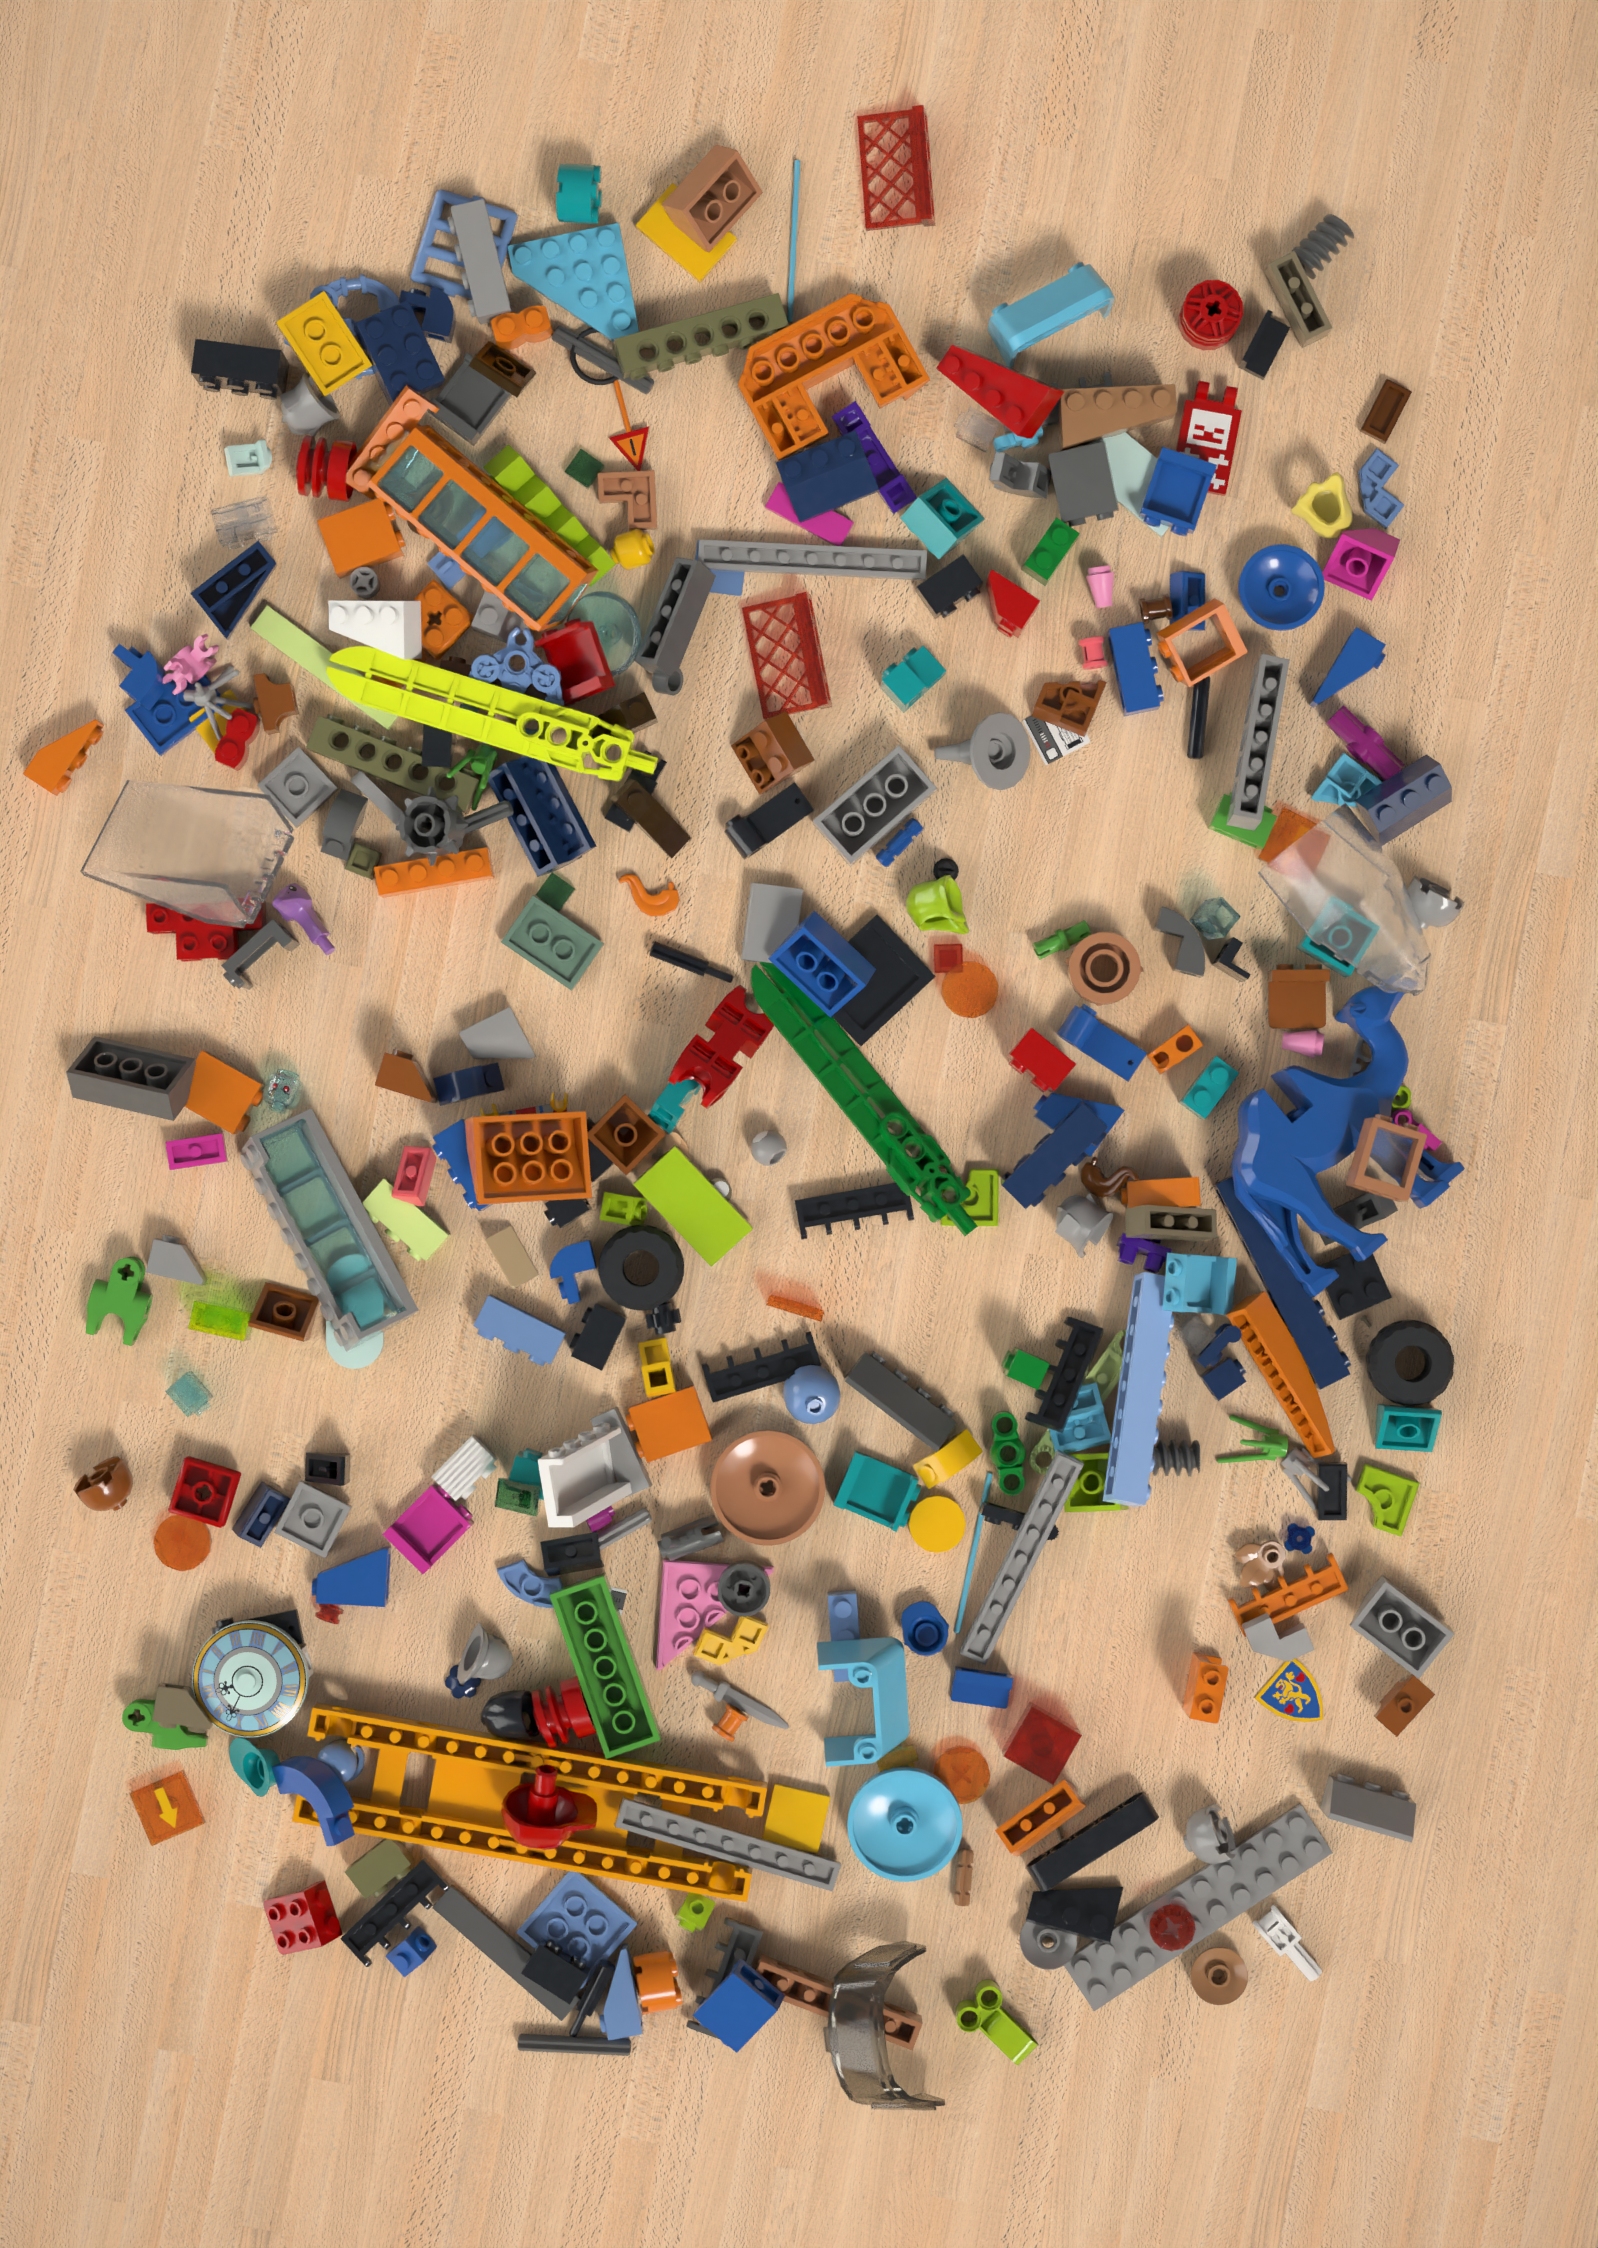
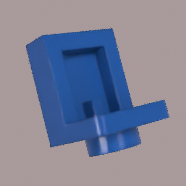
M417 1926L408 1937L391 1949L385 1957L403 1977H406L425 1962L437 1948V1945L420 1926Z

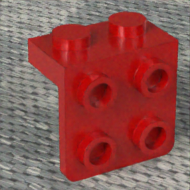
M325 1880L316 1882L296 1893L269 1898L263 1903L277 1949L282 1955L319 1948L343 1935Z

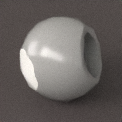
M765 1130L758 1133L751 1145L752 1156L764 1166H772L778 1163L787 1151L785 1139L775 1131Z

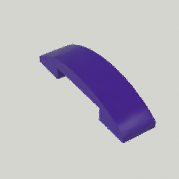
M856 401L832 416L842 436L856 430L880 490L877 493L893 514L917 499L908 482L900 474L873 432L871 424Z

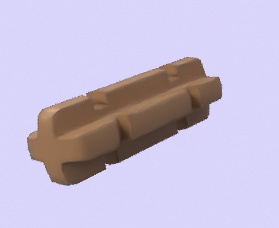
M970 1849L958 1850L957 1860L959 1864L957 1865L955 1884L957 1891L954 1896V1903L958 1906H969L970 1904L969 1891L971 1890L973 1870L971 1863H973L974 1858L973 1850Z

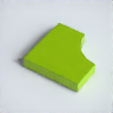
M970 1169L968 1180L964 1185L970 1189L971 1195L960 1205L977 1226H998L999 1169ZM948 1215L941 1219V1226H956Z
M1364 1463L1355 1491L1364 1495L1371 1504L1374 1513L1373 1527L1402 1537L1420 1483Z

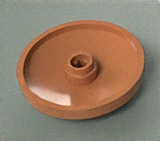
M777 1430L754 1431L737 1438L719 1456L711 1476V1500L720 1521L738 1538L756 1545H779L802 1535L818 1517L825 1497L824 1474L816 1455L797 1437ZM771 1481L773 1489L765 1491L762 1487L764 1482Z

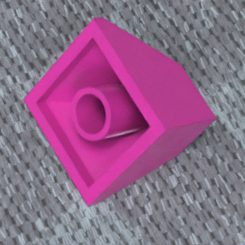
M1376 528L1343 531L1322 571L1324 580L1372 601L1395 558L1400 539Z

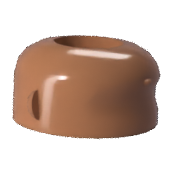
M1099 932L1084 938L1073 949L1070 957L1065 960V963L1068 964L1069 981L1074 991L1084 1000L1097 1006L1112 1004L1128 996L1138 983L1140 973L1144 972L1134 946L1126 938L1111 932ZM1099 955L1111 957L1117 965L1116 976L1109 982L1097 981L1091 974V962Z

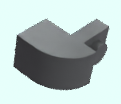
M995 452L994 461L990 467L989 480L995 483L994 488L1000 491L1024 497L1046 499L1052 473L1050 469L1040 463L1022 462L1006 453Z
M344 789L340 790L331 806L322 833L324 838L320 852L345 861L348 860L353 848L356 832L364 819L368 798Z

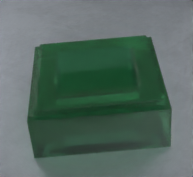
M580 449L564 472L580 485L589 489L598 477V473H601L604 464Z
M552 872L536 896L560 912L576 889Z

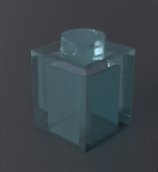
M1223 897L1205 900L1189 921L1207 940L1225 937L1241 916Z
M192 1371L185 1373L165 1391L187 1417L193 1414L199 1417L211 1407L208 1401L214 1397Z

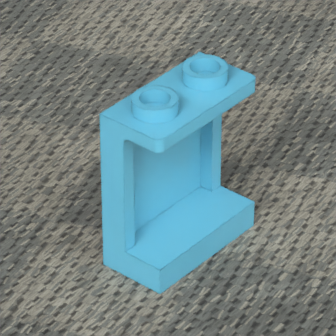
M1167 1253L1163 1310L1226 1315L1233 1309L1237 1258Z

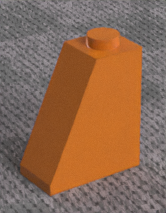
M1199 1177L1126 1181L1124 1183L1125 1187L1120 1188L1121 1205L1126 1204V1208L1141 1205L1201 1206Z

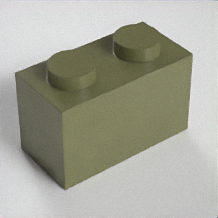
M384 1838L349 1865L345 1874L365 1900L372 1894L376 1898L389 1888L386 1883L394 1877L400 1880L412 1870L410 1865L414 1858L401 1841Z

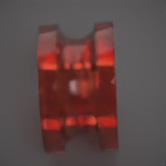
M333 1604L318 1605L320 1611L315 1613V1617L332 1624L340 1623L338 1616L343 1614L344 1610Z

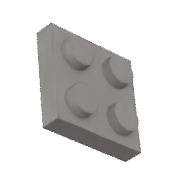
M299 746L257 785L296 828L339 790Z
M301 1480L274 1533L326 1558L352 1506Z

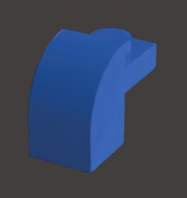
M119 644L112 653L122 663L132 669L119 687L128 696L150 711L164 692L166 686L163 683V677L166 675L165 670L148 650L142 655L132 646L127 650Z
M591 1240L564 1247L556 1254L551 1263L550 1278L562 1276L563 1282L559 1283L562 1300L567 1299L568 1304L581 1301L575 1273L597 1268Z

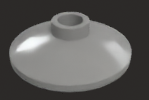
M1025 1922L1020 1933V1947L1024 1957L1032 1965L1044 1970H1054L1066 1965L1074 1956L1077 1948V1935ZM1045 1938H1050L1054 1944L1048 1948L1043 1945L1042 1941Z

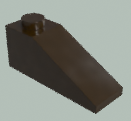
M645 692L596 716L613 726L618 724L633 733L658 723ZM600 725L592 731L593 739L602 734L616 737L611 734L610 730Z
M629 779L610 799L671 859L691 839L657 800L636 780Z

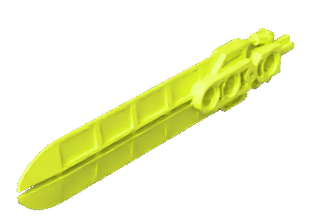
M368 646L342 649L332 654L328 660L366 672L364 678L327 666L326 673L335 688L350 700L362 705L578 773L598 775L600 779L620 781L623 778L624 772H626L627 766L654 774L657 766V757L633 750L635 735L632 731L618 724L613 726L598 717L562 707L412 659L404 660ZM372 675L407 685L406 690L371 680ZM413 688L448 698L447 703L412 693ZM454 700L489 711L488 716L454 706ZM495 713L517 720L516 725L495 719ZM531 720H537L539 723L538 732L528 735L525 730L526 724ZM600 725L610 730L611 734L616 737L602 734L593 739L592 731ZM557 729H565L567 733L565 741L559 744L553 741V733ZM619 746L622 750L620 758L615 761L609 760L607 756L609 748ZM586 754H591L597 764L609 768H585L583 759H585Z

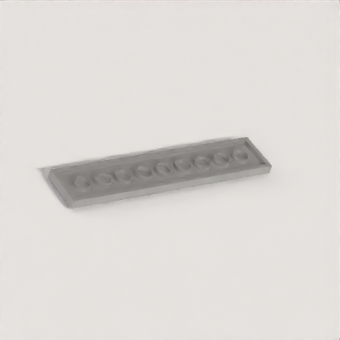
M1299 1803L1237 1844L1236 1849L1231 1850V1854H1236L1235 1858L1217 1864L1208 1863L1116 1924L1113 1928L1110 1944L1092 1940L1077 1950L1064 1967L1093 2011H1096L1333 1852Z

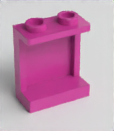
M434 1483L382 1534L422 1574L474 1524L471 1520L473 1517L471 1512L462 1504L457 1506L450 1499L451 1496L440 1485L437 1486Z

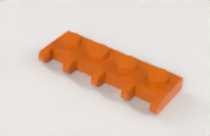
M406 385L348 464L346 483L373 500L375 497L374 491L369 489L370 487L367 485L371 478L415 427L421 426L418 422L425 412L430 409L432 412L437 413L440 408ZM406 450L402 456L405 457L408 451ZM388 471L384 477H390L391 473Z
M1332 1553L1327 1554V1560L1330 1564L1314 1572L1309 1563L1303 1565L1307 1575L1288 1584L1283 1575L1277 1577L1281 1587L1260 1596L1257 1587L1251 1589L1255 1599L1237 1606L1233 1598L1229 1599L1228 1603L1243 1636L1246 1637L1241 1624L1265 1613L1269 1614L1272 1623L1275 1624L1349 1590Z

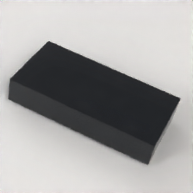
M1317 1462V1476L1329 1487L1328 1491H1324L1317 1485L1318 1521L1347 1520V1463Z

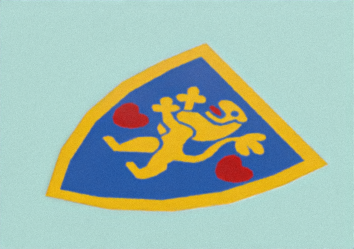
M1296 1658L1289 1662L1286 1661L1255 1697L1266 1709L1285 1719L1300 1722L1323 1720V1702L1319 1688L1311 1673Z

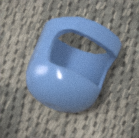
M346 1739L330 1742L320 1750L316 1758L326 1764L340 1778L342 1783L357 1778L365 1765L364 1750L357 1745L353 1747L359 1757L357 1768L355 1753L350 1748L351 1744L347 1743Z

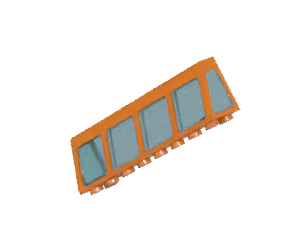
M429 425L415 427L367 484L374 490V494L378 499L388 502L394 507L399 517L415 525L420 535L436 543L441 553L457 561L463 572L473 575L478 579L484 590L499 597L504 607L520 615L524 619V623L532 630L539 632L562 624L599 571Z

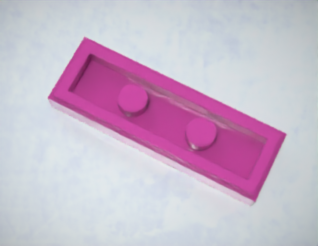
M778 482L765 506V509L834 546H842L854 524L853 521L834 511H829L800 523L785 486L781 482Z

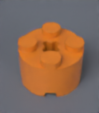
M667 1950L633 1956L636 1987L642 2003L640 2004L642 2015L675 2009L677 2005L683 2004L680 1987H678L677 1980H673V1977L678 1976V1971L672 1952L668 1953Z

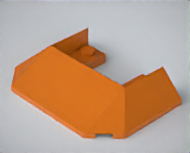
M850 293L750 346L738 387L778 461L801 453L805 448L829 436V432L806 390L839 372L856 365L879 409L901 397L906 401L930 381L926 370L890 304L879 301L877 303Z

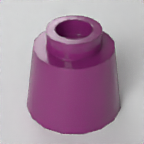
M609 1506L585 1521L591 1532H597L612 1521L611 1516L615 1515L612 1506Z

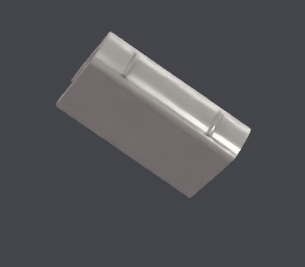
M751 883L749 897L747 898L748 908L744 937L741 943V960L772 963L768 958L799 925L803 889Z

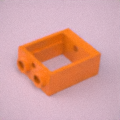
M1215 598L1156 633L1160 640L1157 646L1164 658H1169L1172 664L1169 670L1177 683L1182 682L1188 687L1248 653L1225 604ZM1211 616L1226 647L1186 670L1171 640Z

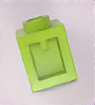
M604 1192L600 1220L630 1226L644 1224L648 1214L646 1198Z

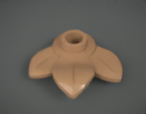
M1270 1540L1261 1545L1247 1543L1236 1551L1234 1556L1244 1564L1240 1573V1585L1242 1587H1256L1263 1583L1270 1592L1280 1586L1277 1577L1281 1575L1284 1577L1285 1575L1282 1563L1285 1560L1286 1552L1279 1542ZM1270 1552H1276L1275 1558L1267 1559V1555Z

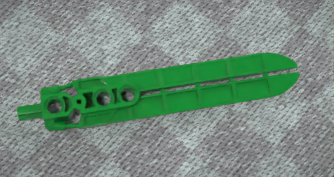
M759 962L773 983L755 964L751 969V986L757 1003L886 1165V1171L907 1196L911 1195L921 1204L920 1208L929 1216L931 1222L936 1223L948 1215L964 1237L977 1228L976 1223L960 1205L971 1195V1191L964 1185L960 1176L956 1177L950 1167L951 1161L948 1159L949 1157L933 1137L923 1131L836 1020L829 1017L773 963ZM887 1127L891 1128V1129L893 1130L894 1134H892L891 1132H889V1130H888ZM905 1149L912 1154V1157L906 1153ZM940 1169H946L947 1173L940 1172ZM916 1187L921 1188L920 1196L915 1192ZM941 1194L947 1198L948 1202L942 1198Z

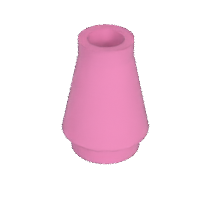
M1110 565L1088 568V576L1086 578L1096 608L1112 606L1114 572H1111Z
M1318 1030L1284 1032L1282 1049L1311 1058L1322 1056L1324 1034L1317 1033Z

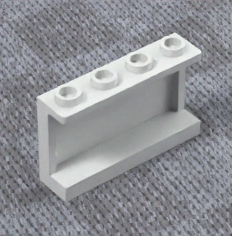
M609 1423L596 1424L593 1426V1430L579 1433L578 1438L564 1441L562 1447L552 1448L548 1450L547 1455L538 1459L549 1527H575L632 1493L630 1482H615L609 1439L621 1433L620 1427H610Z

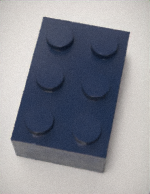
M408 300L356 322L354 331L365 355L372 364L371 368L390 407L406 385L421 395L442 386L445 378Z

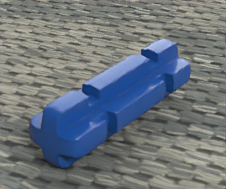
M911 818L904 825L906 828L904 830L900 829L886 844L887 848L885 850L882 848L876 855V859L884 867H889L895 860L893 857L895 855L898 857L913 841L912 837H917L923 831L922 825L916 819Z

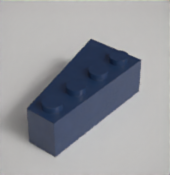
M1082 1100L1054 1127L1055 1131L1052 1134L1048 1133L1033 1148L1035 1151L1032 1154H1025L1017 1162L1012 1174L1007 1171L1001 1177V1185L1025 1209L1030 1205L1033 1207L1037 1206L1046 1196L1043 1192L1050 1185L1057 1186L1066 1176L1064 1171L1071 1164L1074 1167L1077 1166L1087 1155L1084 1151L1091 1144L1097 1146L1107 1136L1105 1132L1108 1128L1107 1124Z

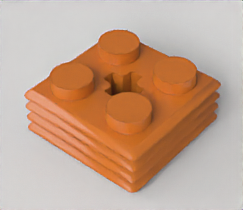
M431 580L413 601H421L422 647L436 660H440L471 627L474 616L436 580ZM432 614L435 616L441 614L440 620L442 623L439 626L435 623L431 626L429 625L431 622L429 617Z

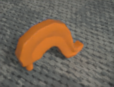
M626 874L619 878L620 884L623 882L629 884L635 904L641 912L649 916L667 915L675 911L680 901L678 890H674L673 882L668 883V890H662L657 895H649L636 875Z

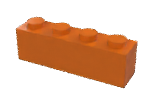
M487 847L462 851L458 854L451 853L437 856L434 866H430L428 858L374 867L378 894L382 898L495 878L491 853Z

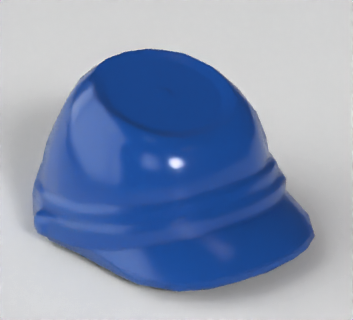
M919 1601L909 1605L903 1611L901 1625L904 1645L920 1656L928 1657L941 1652L947 1643L949 1624L942 1617L938 1609L930 1602Z

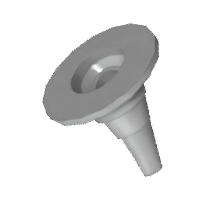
M998 712L986 716L977 725L971 739L965 740L962 743L936 747L934 755L936 759L972 765L978 779L988 788L1005 790L1014 787L1023 778L1029 765L1030 744L1028 734L1022 723L1013 715Z

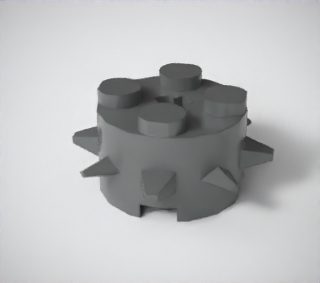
M430 786L427 796L417 797L413 800L406 798L404 802L407 809L400 814L399 825L396 826V830L400 832L402 840L408 844L405 852L407 857L418 852L424 853L428 857L430 866H434L437 856L459 853V848L463 845L465 828L468 826V822L464 820L463 811L457 805L459 798L456 795L446 800L437 798L434 787Z

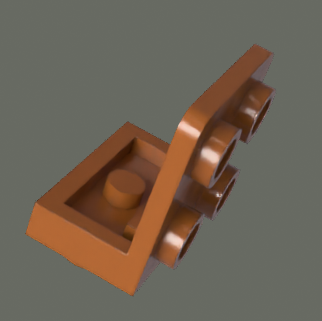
M1293 964L1276 965V970L1268 971L1269 1027L1273 1029L1323 1028L1326 1025V982L1330 981V969H1322V964H1305V970H1293Z

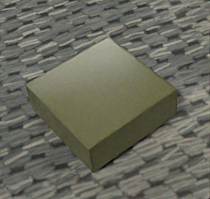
M354 843L344 869L372 880L375 874L374 867L378 866L382 853Z

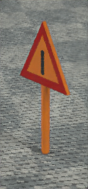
M616 380L613 384L626 433L610 437L609 439L637 471H641L649 426L634 431L631 430L620 384Z

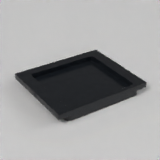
M878 914L848 941L853 948L876 968V971L867 985L831 1016L860 1047L936 977Z

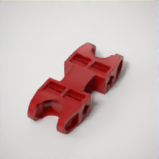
M738 985L724 997L706 1022L705 1026L715 1033L709 1042L696 1034L679 1056L668 1078V1081L673 1085L677 1082L681 1083L686 1079L697 1081L703 1089L701 1105L706 1109L713 1106L723 1097L743 1069L741 1065L733 1060L736 1054L741 1051L751 1059L774 1027V1024L765 1013L756 1014L746 1008L744 999L747 989L741 985Z

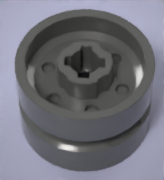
M740 1560L733 1562L724 1569L718 1583V1597L722 1606L728 1612L741 1617L751 1616L761 1611L767 1604L770 1596V1579L762 1566L753 1561ZM739 1585H749V1591L747 1593L739 1591Z

